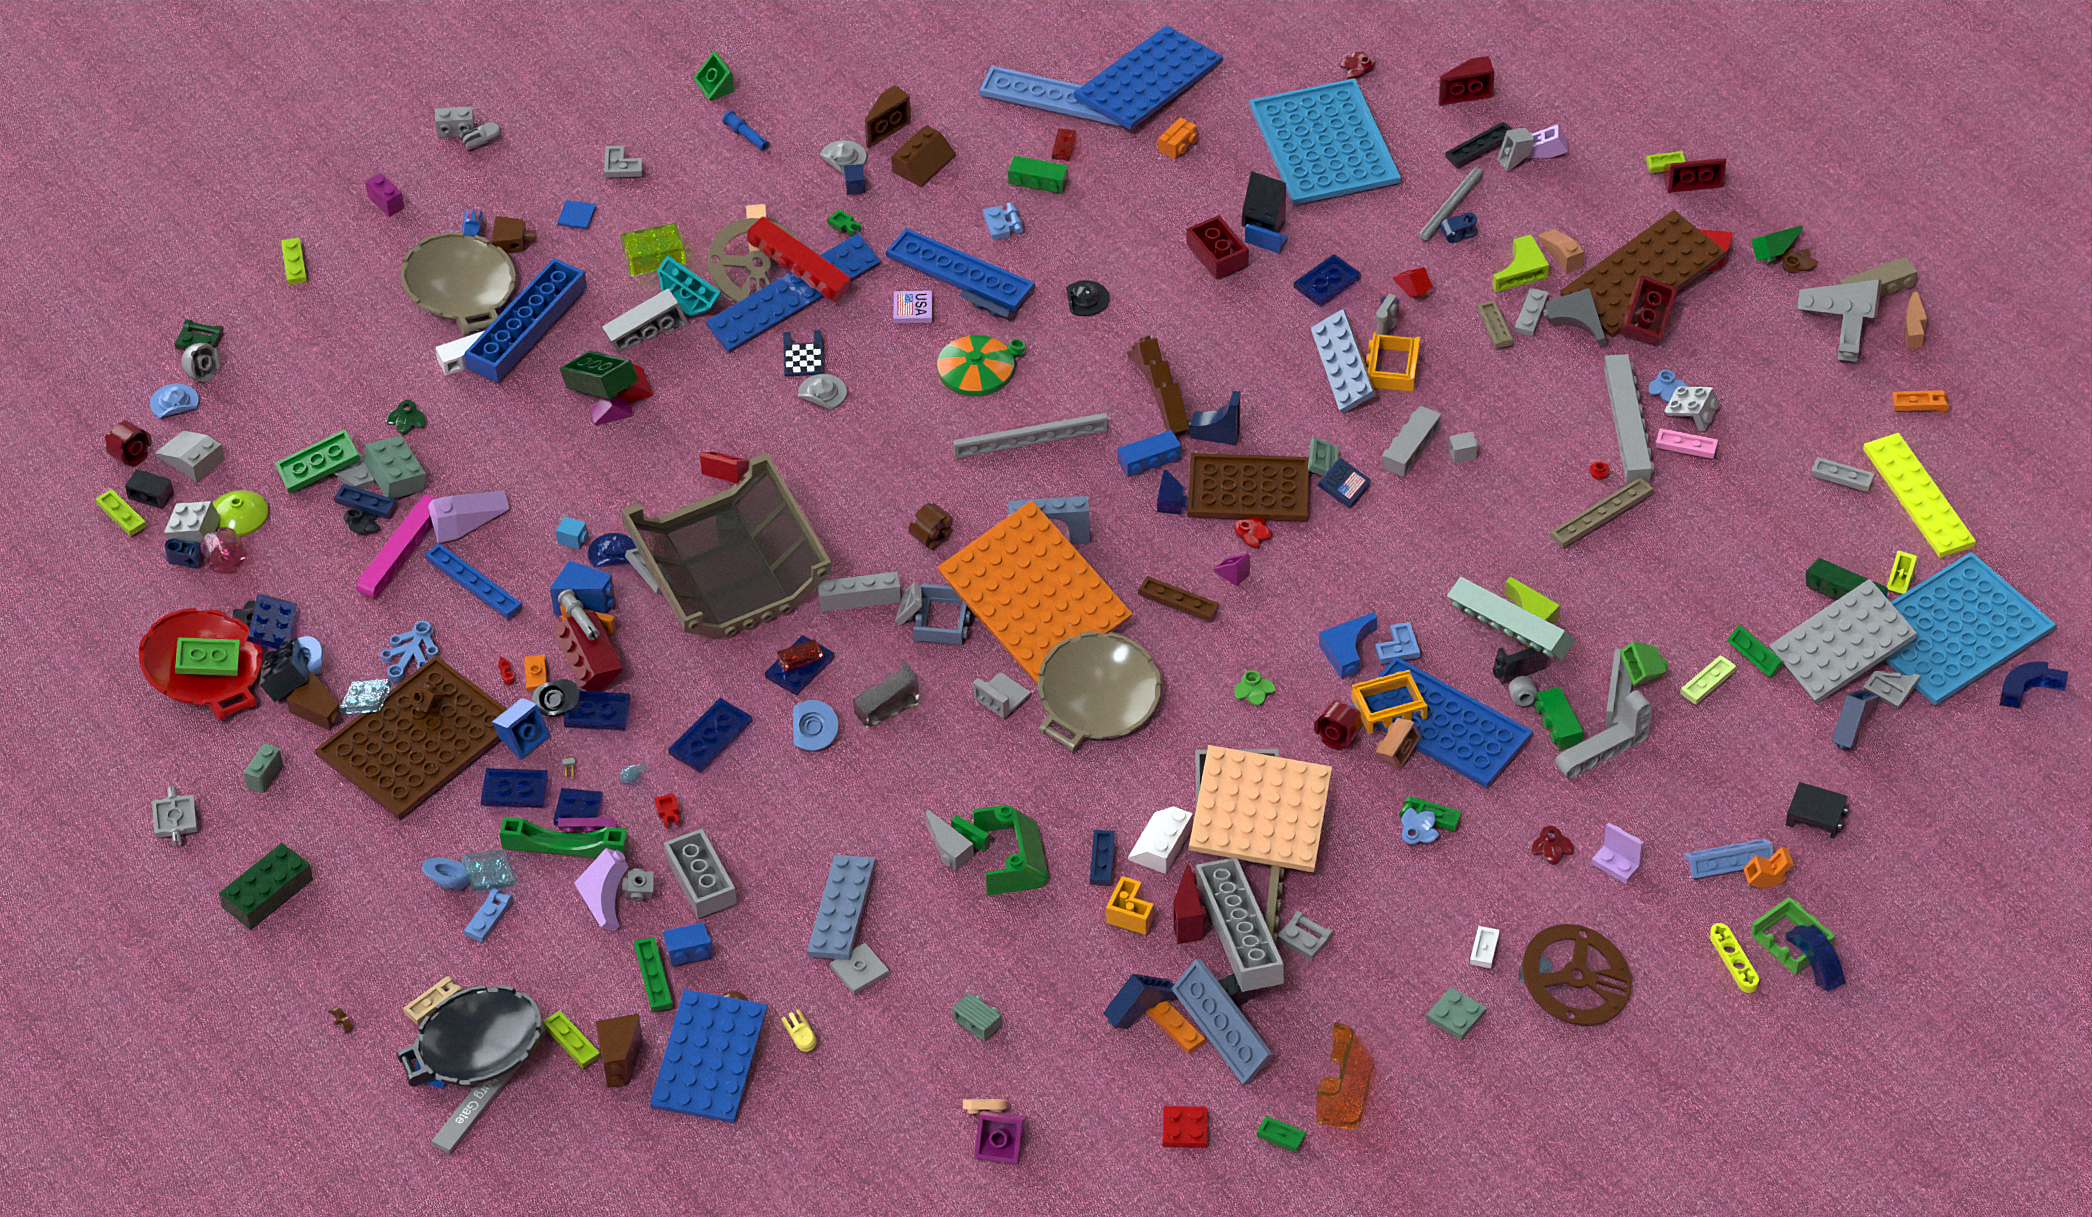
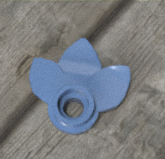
M1662 370L1657 375L1656 380L1650 382L1648 391L1650 395H1660L1663 401L1669 403L1676 388L1687 386L1682 380L1676 379L1672 371Z
M1409 808L1402 816L1401 821L1404 827L1402 839L1405 843L1409 845H1415L1419 842L1431 843L1438 838L1439 833L1432 828L1435 822L1434 812L1424 811L1417 814L1413 808ZM1413 831L1416 835L1410 836L1408 833Z

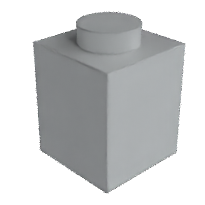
M1472 432L1449 436L1448 451L1454 464L1477 458L1479 442L1477 439H1474Z

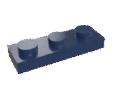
M346 484L341 486L334 497L335 503L387 519L397 506L395 499Z
M1094 830L1090 885L1111 886L1115 840L1114 830Z

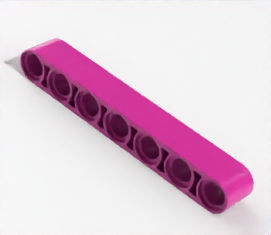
M426 494L422 496L361 575L356 585L357 592L375 599L379 597L432 528L433 523L428 505L432 499L437 498Z

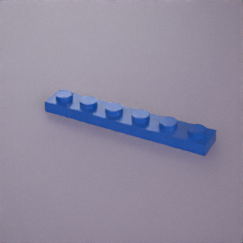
M440 543L425 553V559L506 619L511 618L522 609L520 601Z

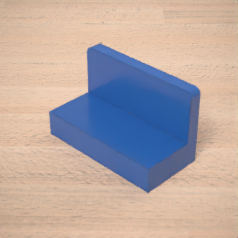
M1247 224L1245 227V243L1280 254L1287 242L1286 235L1255 225Z

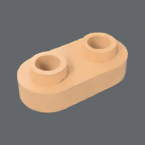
M963 1099V1109H967V1113H980V1109L1002 1113V1109H1007V1100Z

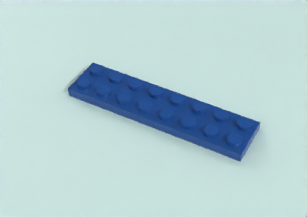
M905 228L886 250V257L961 289L971 290L1015 311L1035 288V283L908 228Z

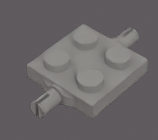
M171 786L167 788L168 797L152 801L154 833L156 838L172 836V844L177 846L178 842L179 846L182 843V834L198 832L195 801L193 795L178 796L176 794V787L172 786L171 790Z

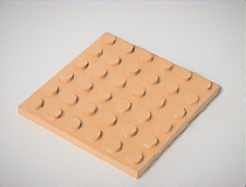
M1208 745L1189 850L1314 872L1332 766Z

